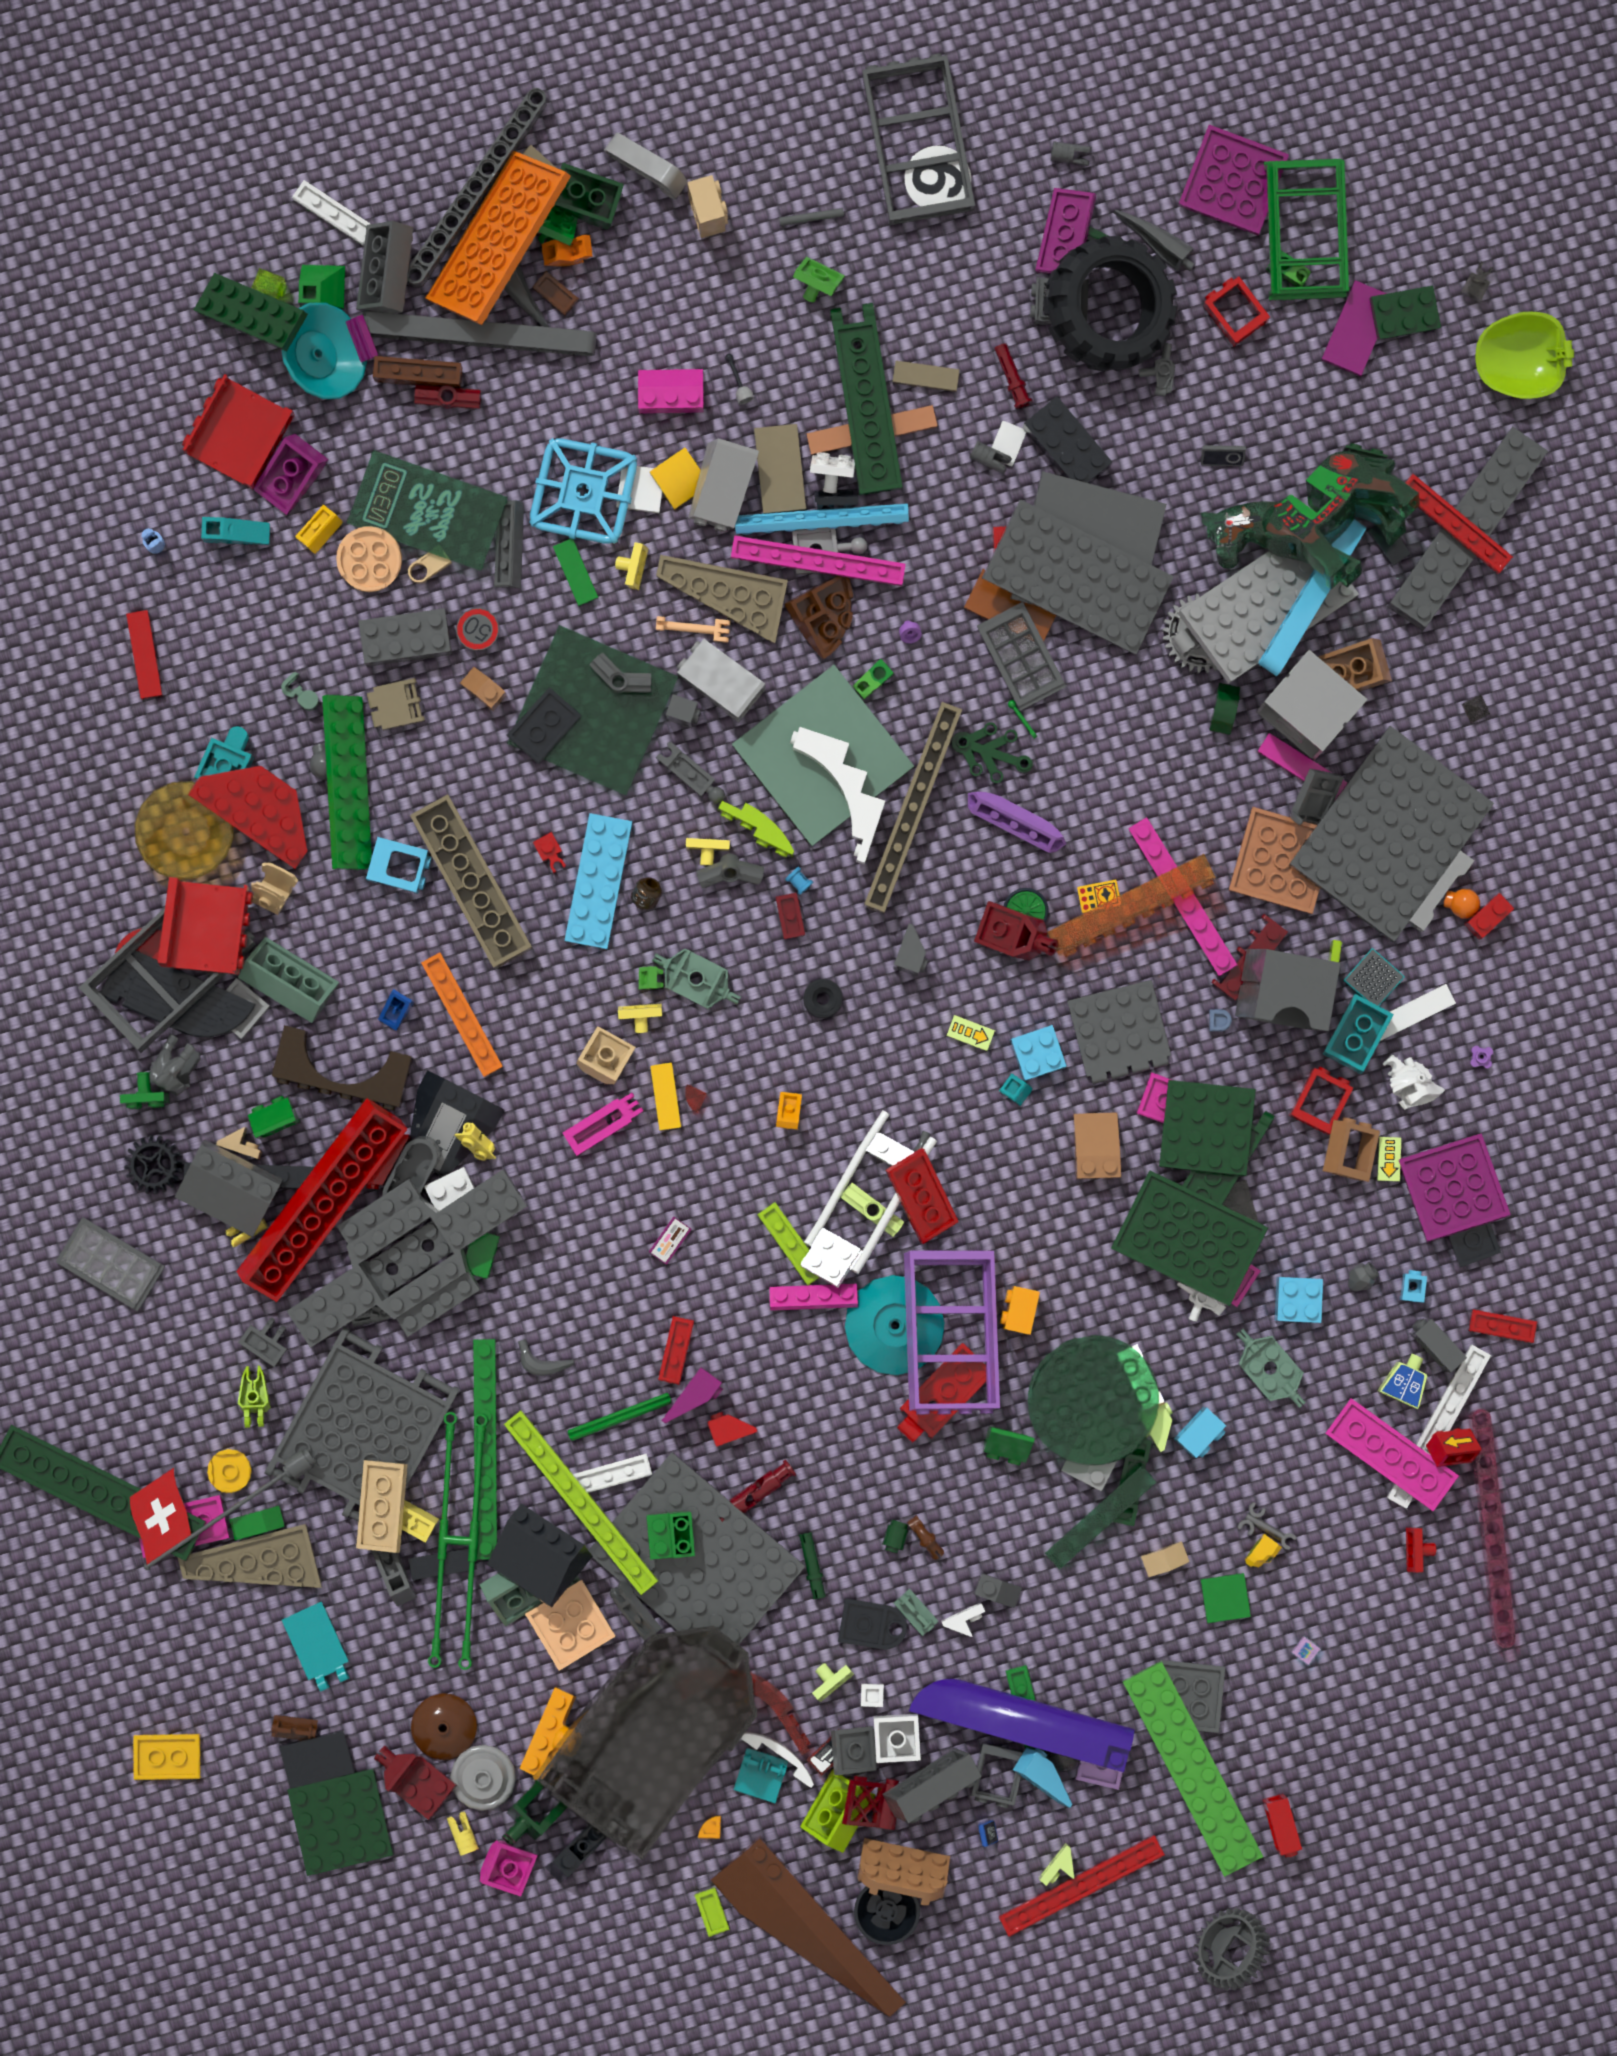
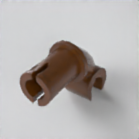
M916 1515L907 1521L920 1539V1545L926 1548L932 1559H939L935 1551L942 1557L944 1554L943 1548L935 1540V1535L925 1528L918 1516Z

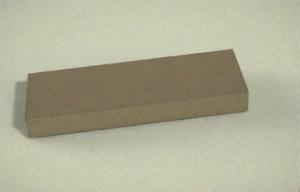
M895 361L892 383L957 392L960 369Z

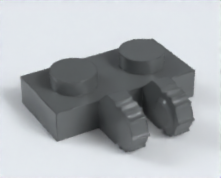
M271 1317L262 1331L250 1325L238 1343L273 1367H276L287 1348L277 1342L287 1327L284 1325L279 1327L272 1339L266 1335L275 1322V1319Z

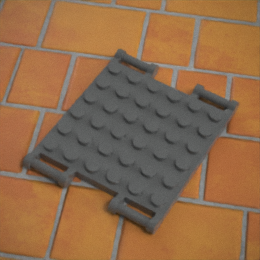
M343 1327L264 1474L269 1477L270 1475L277 1477L283 1473L282 1470L275 1467L277 1462L285 1465L284 1461L298 1451H303L307 1448L317 1463L313 1465L311 1470L303 1474L305 1476L304 1479L300 1481L294 1477L289 1478L286 1475L280 1480L298 1489L297 1492L301 1494L304 1493L310 1480L321 1484L347 1498L349 1502L342 1516L346 1518L349 1516L359 1522V1512L352 1508L355 1503L360 1505L364 1460L408 1464L407 1487L445 1414L455 1399L459 1388L456 1386L451 1387L434 1378L422 1368L414 1382L411 1383L374 1363L382 1349L380 1345L377 1344L375 1346L349 1332L350 1329ZM344 1339L371 1353L369 1359L343 1346ZM421 1381L449 1395L446 1401L419 1387Z

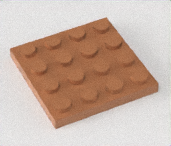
M1252 807L1228 891L1312 915L1320 888L1288 864L1317 825L1304 821L1302 825H1298L1290 817Z

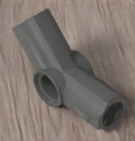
M603 652L589 665L614 693H651V673H623ZM620 677L625 682L622 687L617 688L613 686V680Z
M725 854L720 859V862L697 870V877L702 888L710 887L722 881L735 882L736 880L758 885L762 881L764 867L740 861L734 854Z

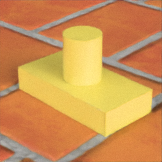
M636 542L634 543L631 559L618 556L615 568L628 571L625 585L631 589L639 590L649 548L644 544Z
M686 838V849L701 850L700 865L710 866L713 865L714 851H730V841Z
M662 1004L618 1007V1019L634 1018L636 1033L648 1032L647 1017L662 1016Z

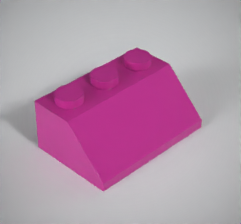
M703 369L638 370L639 414L704 413Z

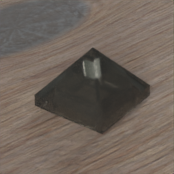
M1482 695L1461 704L1470 723L1490 715Z

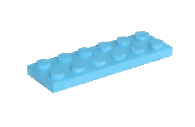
M589 814L565 942L608 950L632 821Z

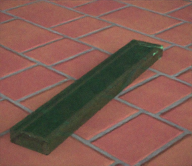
M1142 1465L1046 1551L1045 1554L1060 1570L1157 1481Z

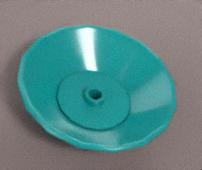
M307 303L299 308L308 313L305 321L288 351L281 350L283 362L291 378L306 393L321 399H340L357 388L364 378L367 361L361 362L346 325V321L351 318L343 310L328 303Z
M890 1275L874 1279L857 1292L858 1307L847 1308L845 1331L849 1347L861 1363L878 1373L890 1375L908 1373L905 1277ZM915 1280L916 1306H941L929 1288ZM916 1314L918 1355H935L943 1339L945 1325L943 1314ZM893 1321L899 1323V1328L896 1330L891 1327ZM918 1363V1369L926 1363Z

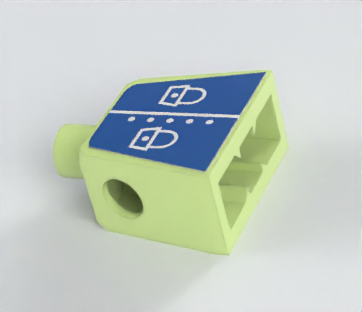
M1411 1354L1407 1365L1396 1362L1379 1387L1378 1392L1418 1409L1427 1379V1374L1418 1371L1423 1358Z

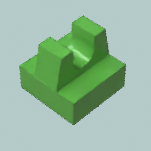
M652 966L639 968V989L649 990L663 987L662 982H657V975L663 974V970Z

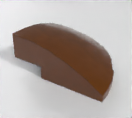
M835 576L784 604L800 632L822 659L831 655L839 647L845 631L850 628L853 612H851L852 586L848 577Z

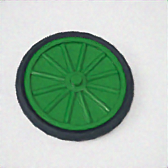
M1021 888L1015 890L1007 897L1004 903L1005 907L1043 919L1044 922L1048 918L1049 909L1047 901L1040 892L1034 889Z

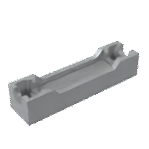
M1460 850L1408 924L1419 932L1424 931L1434 917L1433 910L1456 878L1465 875L1474 860Z

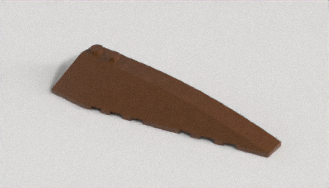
M761 1836L754 1840L711 1879L714 1885L741 1915L887 2016H892L906 2003Z

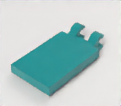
M322 1601L282 1619V1623L308 1680L315 1677L320 1692L330 1687L325 1676L335 1671L340 1682L350 1678L344 1666V1663L349 1662V1659Z

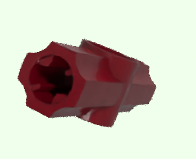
M416 385L414 403L416 405L441 406L446 409L453 407L480 409L481 390L453 388L448 385L443 387ZM445 393H452L454 395L453 399L449 402L443 401L442 397Z

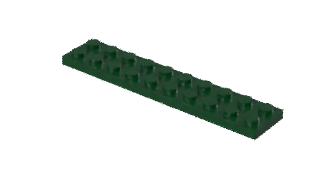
M13 1425L10 1426L0 1445V1469L141 1539L130 1507V1497L140 1491V1488ZM187 1512L191 1534L206 1525V1521ZM200 1534L171 1554L187 1561Z

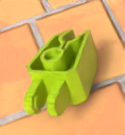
M249 1366L245 1368L241 1379L238 1405L244 1412L245 1428H249L251 1425V1413H258V1426L264 1427V1412L271 1408L266 1379L260 1366H258L256 1380H251Z

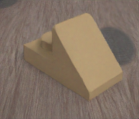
M243 1127L218 1140L216 1144L217 1146L257 1159L261 1158L263 1152L257 1150L259 1145L247 1141L245 1145H242L247 1127Z

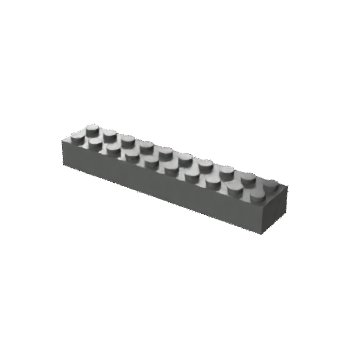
M1512 426L1455 509L1486 535L1490 536L1548 450ZM1441 528L1387 607L1423 631L1475 558V555Z

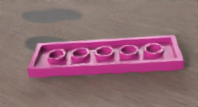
M1352 1398L1325 1433L1433 1512L1459 1477V1475L1446 1466L1437 1467L1430 1454Z

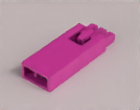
M630 1093L621 1100L615 1099L563 1132L564 1137L576 1156H579L632 1123L631 1119L644 1111L642 1107L633 1111L632 1108L639 1104L637 1100L631 1104L628 1103V1100L634 1097L633 1093ZM617 1109L618 1112L611 1115L613 1121L619 1117L622 1118L609 1125L604 1117Z

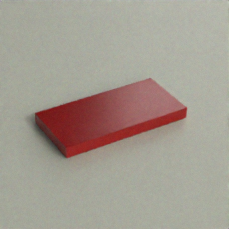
M920 1148L885 1170L921 1244H925L959 1222L925 1149Z

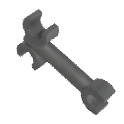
M1250 1503L1248 1507L1249 1512L1245 1520H1241L1237 1528L1241 1529L1244 1524H1248L1250 1529L1247 1534L1251 1535L1254 1532V1526L1279 1540L1283 1548L1290 1550L1291 1547L1286 1545L1285 1540L1288 1537L1296 1540V1536L1292 1533L1284 1534L1258 1518L1264 1515L1266 1509L1262 1507L1259 1513H1255L1253 1507L1256 1503Z

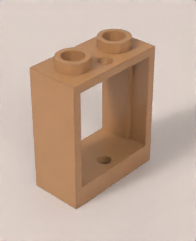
M1343 1117V1121L1333 1120L1323 1171L1353 1180L1369 1182L1380 1131L1372 1129V1124L1359 1122V1125L1355 1124L1356 1120ZM1350 1130L1362 1133L1355 1169L1343 1166Z

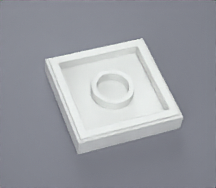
M637 466L630 496L632 501L631 504H628L629 510L660 513L662 490L650 474V471L654 468ZM628 467L621 470L619 495L623 493ZM617 501L616 508H619L620 502Z

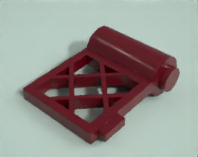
M854 1776V1780L849 1781L842 1824L895 1830L897 1818L894 1817L882 1794L899 1784V1780L886 1778V1782L867 1781V1777ZM856 1786H860L862 1793L856 1798ZM875 1787H878L877 1795L872 1799L870 1793ZM866 1798L869 1804L862 1809L860 1803ZM856 1808L859 1814L851 1820L852 1811ZM872 1809V1822H869L866 1815Z

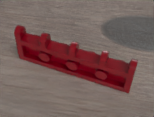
M1263 914L1261 918L1267 924L1259 934L1251 929L1249 933L1255 937V940L1248 949L1275 950L1288 933L1279 924ZM1239 946L1236 951L1242 957L1237 962L1238 966L1228 971V975L1221 984L1215 979L1211 982L1234 1001L1238 998L1240 985L1243 984L1241 978L1246 951Z

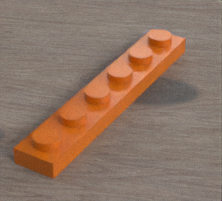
M439 952L421 962L483 1077L502 1068L503 1066L442 954Z

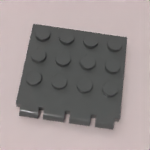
M1152 980L1067 1001L1086 1077L1091 1076L1093 1084L1108 1081L1106 1072L1109 1071L1111 1079L1128 1076V1066H1131L1132 1073L1136 1074L1150 1070L1148 1061H1152L1154 1069L1169 1065L1167 1057L1171 1056Z

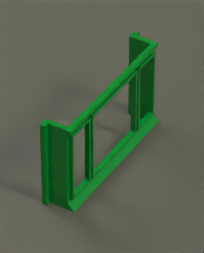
M1342 159L1264 162V171H1267L1271 284L1269 301L1346 298L1349 291L1345 161ZM1336 168V188L1278 190V170ZM1336 195L1339 257L1281 259L1279 197ZM1339 264L1340 285L1282 288L1281 266Z

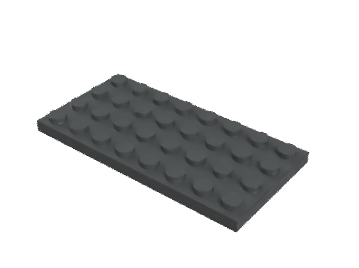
M1019 500L982 579L1136 655L1174 576L1023 500Z

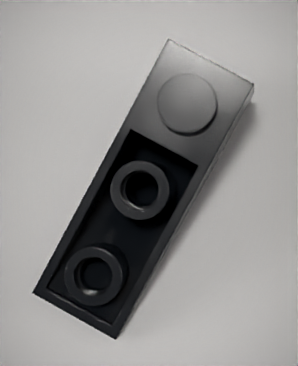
M596 1817L545 1868L559 1883L563 1882L591 1855L611 1832Z

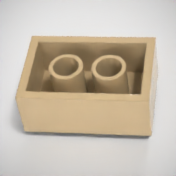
M713 175L687 182L688 198L701 239L725 232V225L728 224V211L725 201L721 200L722 192L719 181H714Z

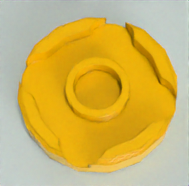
M227 1449L219 1451L213 1456L208 1464L207 1474L209 1481L216 1489L225 1493L240 1491L248 1484L252 1468L245 1454L238 1450Z

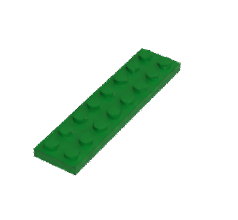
M324 695L322 696L332 869L368 870L372 852L363 698L360 696Z

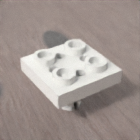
M819 452L817 455H812L810 473L825 474L823 491L837 493L838 476L853 477L854 459H851V456L839 455L837 458L830 457L828 453Z

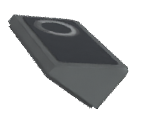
M1203 445L1201 448V465L1243 466L1246 447Z

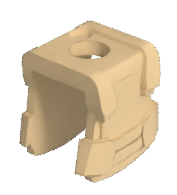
M263 863L262 872H265V877L262 883L257 881L251 883V889L254 894L252 903L278 915L289 898L293 887L297 884L298 879L294 874L272 863Z

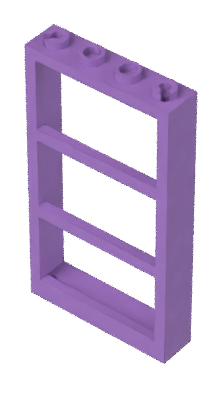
M908 1251L904 1253L909 1411H916L919 1415L930 1414V1411H938V1415L951 1414V1411H959V1414L965 1415L972 1414V1410H980V1414H993V1410L1000 1408L994 1251ZM914 1265H982L984 1306H916ZM916 1314H984L985 1355H918ZM986 1362L987 1403L919 1404L918 1363Z

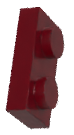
M797 892L775 897L784 940L805 936Z

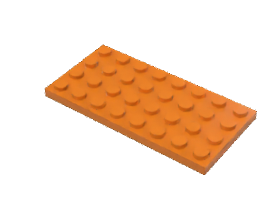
M513 151L425 299L482 325L561 192L566 187L571 175L563 170Z

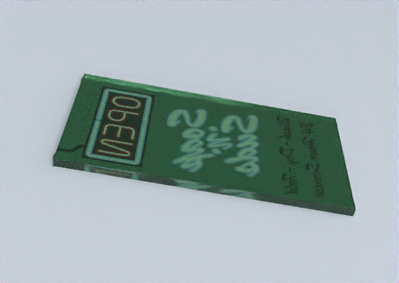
M373 450L349 518L347 519V524L357 528L364 526L381 528L390 533L397 542L481 571L508 497Z

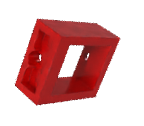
M1240 276L1236 279L1232 277L1222 284L1223 288L1220 291L1216 292L1214 290L1205 297L1206 301L1203 304L1204 309L1233 347L1266 324L1270 319L1268 313ZM1235 287H1238L1258 314L1257 317L1237 332L1233 331L1214 306L1216 301Z
M1319 1067L1318 1069L1313 1068L1289 1116L1326 1135H1330L1333 1120H1338L1353 1087L1349 1086L1350 1081L1342 1077L1336 1079L1330 1076V1071ZM1316 1076L1344 1090L1329 1123L1300 1110Z
M1279 1794L1262 1799L1276 1851L1280 1855H1285V1858L1297 1855V1851L1302 1850L1288 1798L1284 1794Z

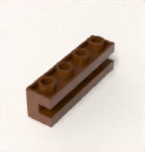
M383 356L374 357L373 379L376 383L437 387L448 385L453 388H461L463 373L461 363Z

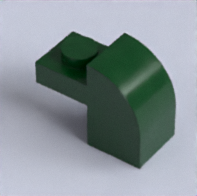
M1219 683L1211 715L1210 731L1231 734L1240 698V687Z

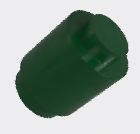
M891 1520L890 1525H887L882 1545L886 1546V1551L898 1554V1550L903 1551L909 1532L907 1530L908 1524Z

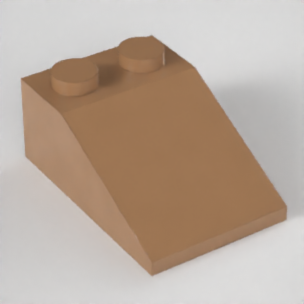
M1371 638L1318 656L1357 691L1366 690L1392 681L1382 643L1379 639Z
M1117 1113L1073 1114L1076 1179L1120 1178L1121 1159Z

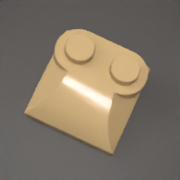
M597 1026L576 1064L583 1072L605 1084L614 1085L636 1047Z

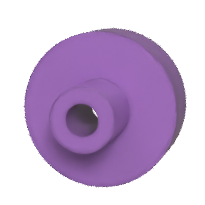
M905 621L899 628L900 638L904 643H914L922 636L920 626L916 622Z

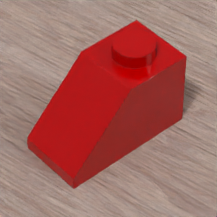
M723 1412L711 1415V1420L707 1422L716 1447L758 1432L755 1426L729 1414L724 1415Z

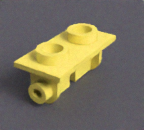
M465 1123L463 1132L455 1134L461 1141V1144L468 1148L475 1158L482 1161L496 1159L492 1154L495 1150L494 1143L484 1134H481V1131L473 1123Z

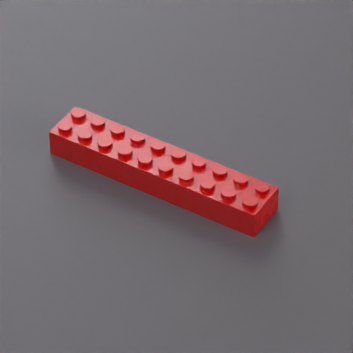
M366 1098L236 1271L243 1283L275 1302L281 1298L407 1131V1127L400 1118Z

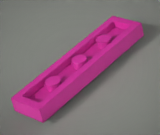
M841 1284L839 1288L834 1285L769 1287L770 1311L858 1307L857 1284Z

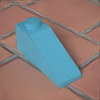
M1026 1747L1013 1771L1057 1803L1070 1808L1072 1806L1071 1800L1054 1764L1046 1758L1047 1754L1038 1748L1032 1750Z

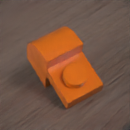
M581 235L574 238L570 246L555 239L541 244L544 265L547 266L577 265L584 263V259L593 257L590 235Z

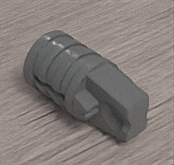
M376 1305L354 1319L352 1324L353 1327H356L358 1325L376 1323L391 1317Z

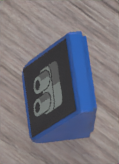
M994 1820L980 1822L978 1828L982 1846L987 1847L998 1842Z

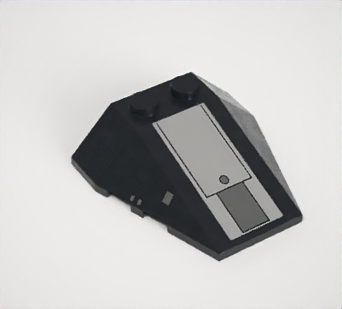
M427 1070L417 1089L409 1142L418 1136H428L434 1139L441 1150L440 1160L434 1172L444 1177L450 1174L471 1153L455 1136V1134L463 1132L464 1124L468 1122L473 1123L481 1131V1134L487 1137L495 1130L505 1110Z

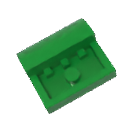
M690 1511L646 1515L650 1560L695 1556L692 1515Z

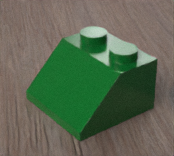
M280 1096L271 1100L272 1104L264 1107L262 1104L251 1109L252 1113L248 1114V1118L255 1138L261 1140L300 1123L290 1098L284 1099V1096Z

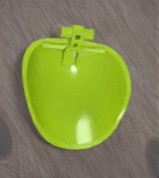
M1519 312L1492 323L1480 335L1475 353L1477 371L1483 382L1495 391L1521 399L1540 398L1554 393L1562 385L1566 374V367H1572V358H1574L1572 340L1566 341L1561 323L1552 315L1541 312Z

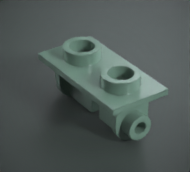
M910 1588L893 1603L922 1636L939 1622Z

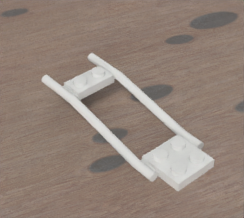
M883 1110L860 1144L818 1221L804 1241L811 1249L802 1261L801 1266L839 1288L850 1269L859 1274L900 1203L895 1193L863 1251L830 1231L823 1229L867 1151L869 1154L893 1166L914 1153L894 1140L878 1133L889 1117V1114ZM929 1137L923 1146L927 1155H929L937 1142L932 1137Z

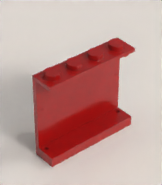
M224 374L222 379L218 378L214 385L215 392L212 397L206 399L203 405L205 410L202 415L196 417L191 435L187 434L182 443V446H184L183 451L187 455L253 490L295 414L291 409L280 407L230 380Z
M169 877L158 964L161 967L239 975L240 969L244 967L242 948H246L247 935L244 934L245 926H249L250 913H247L248 905H251L253 900V892H250L248 885H244V888L181 882L178 878Z

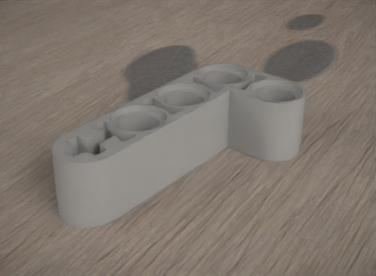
M616 132L604 149V152L612 159L657 184L664 194L674 200L677 199L688 182L676 166L620 133Z

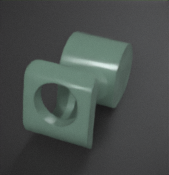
M293 672L282 683V692L289 698L297 696L298 703L307 711L317 709L320 701L315 692L311 690L303 691L300 685L293 690L288 688L300 677L299 673Z

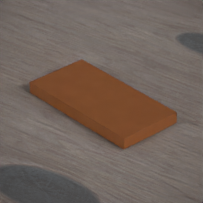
M982 569L964 609L989 620L1016 606L1021 601L1010 599V592L982 579L985 569ZM1023 602L1044 642L1056 615L1036 605ZM1022 616L1008 623L1011 632L1015 634L1028 629ZM1031 633L1023 637L1035 643Z

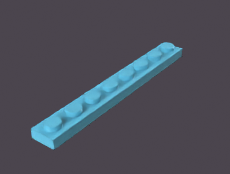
M908 504L739 515L735 524L736 534L749 535L754 532L772 533L783 530L792 532L797 529L815 530L825 527L835 529L840 526L858 527L868 524L878 526L882 523L901 524L909 522Z

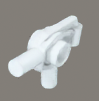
M1177 1283L1179 1287L1189 1293V1300L1194 1303L1189 1316L1190 1320L1197 1322L1202 1307L1212 1310L1219 1316L1226 1308L1224 1304L1186 1285Z

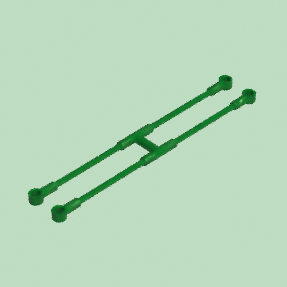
M448 1412L444 1416L447 1445L442 1519H440L438 1543L439 1568L435 1629L428 1664L433 1668L439 1667L442 1664V1657L440 1656L441 1639H439L444 1560H446L447 1544L469 1546V1575L465 1637L462 1643V1658L458 1662L461 1669L467 1670L473 1664L470 1658V1628L474 1567L477 1561L479 1522L477 1520L482 1443H484L485 1426L488 1424V1417L485 1414H478L474 1418V1423L477 1426V1452L469 1537L448 1535L449 1520H447L452 1441H454V1429L458 1416L455 1412ZM450 1414L454 1416L452 1423L447 1419ZM480 1416L484 1417L485 1422L482 1425L478 1423V1418ZM433 1657L438 1658L439 1662L437 1665L432 1663ZM463 1659L469 1661L468 1667L462 1665Z

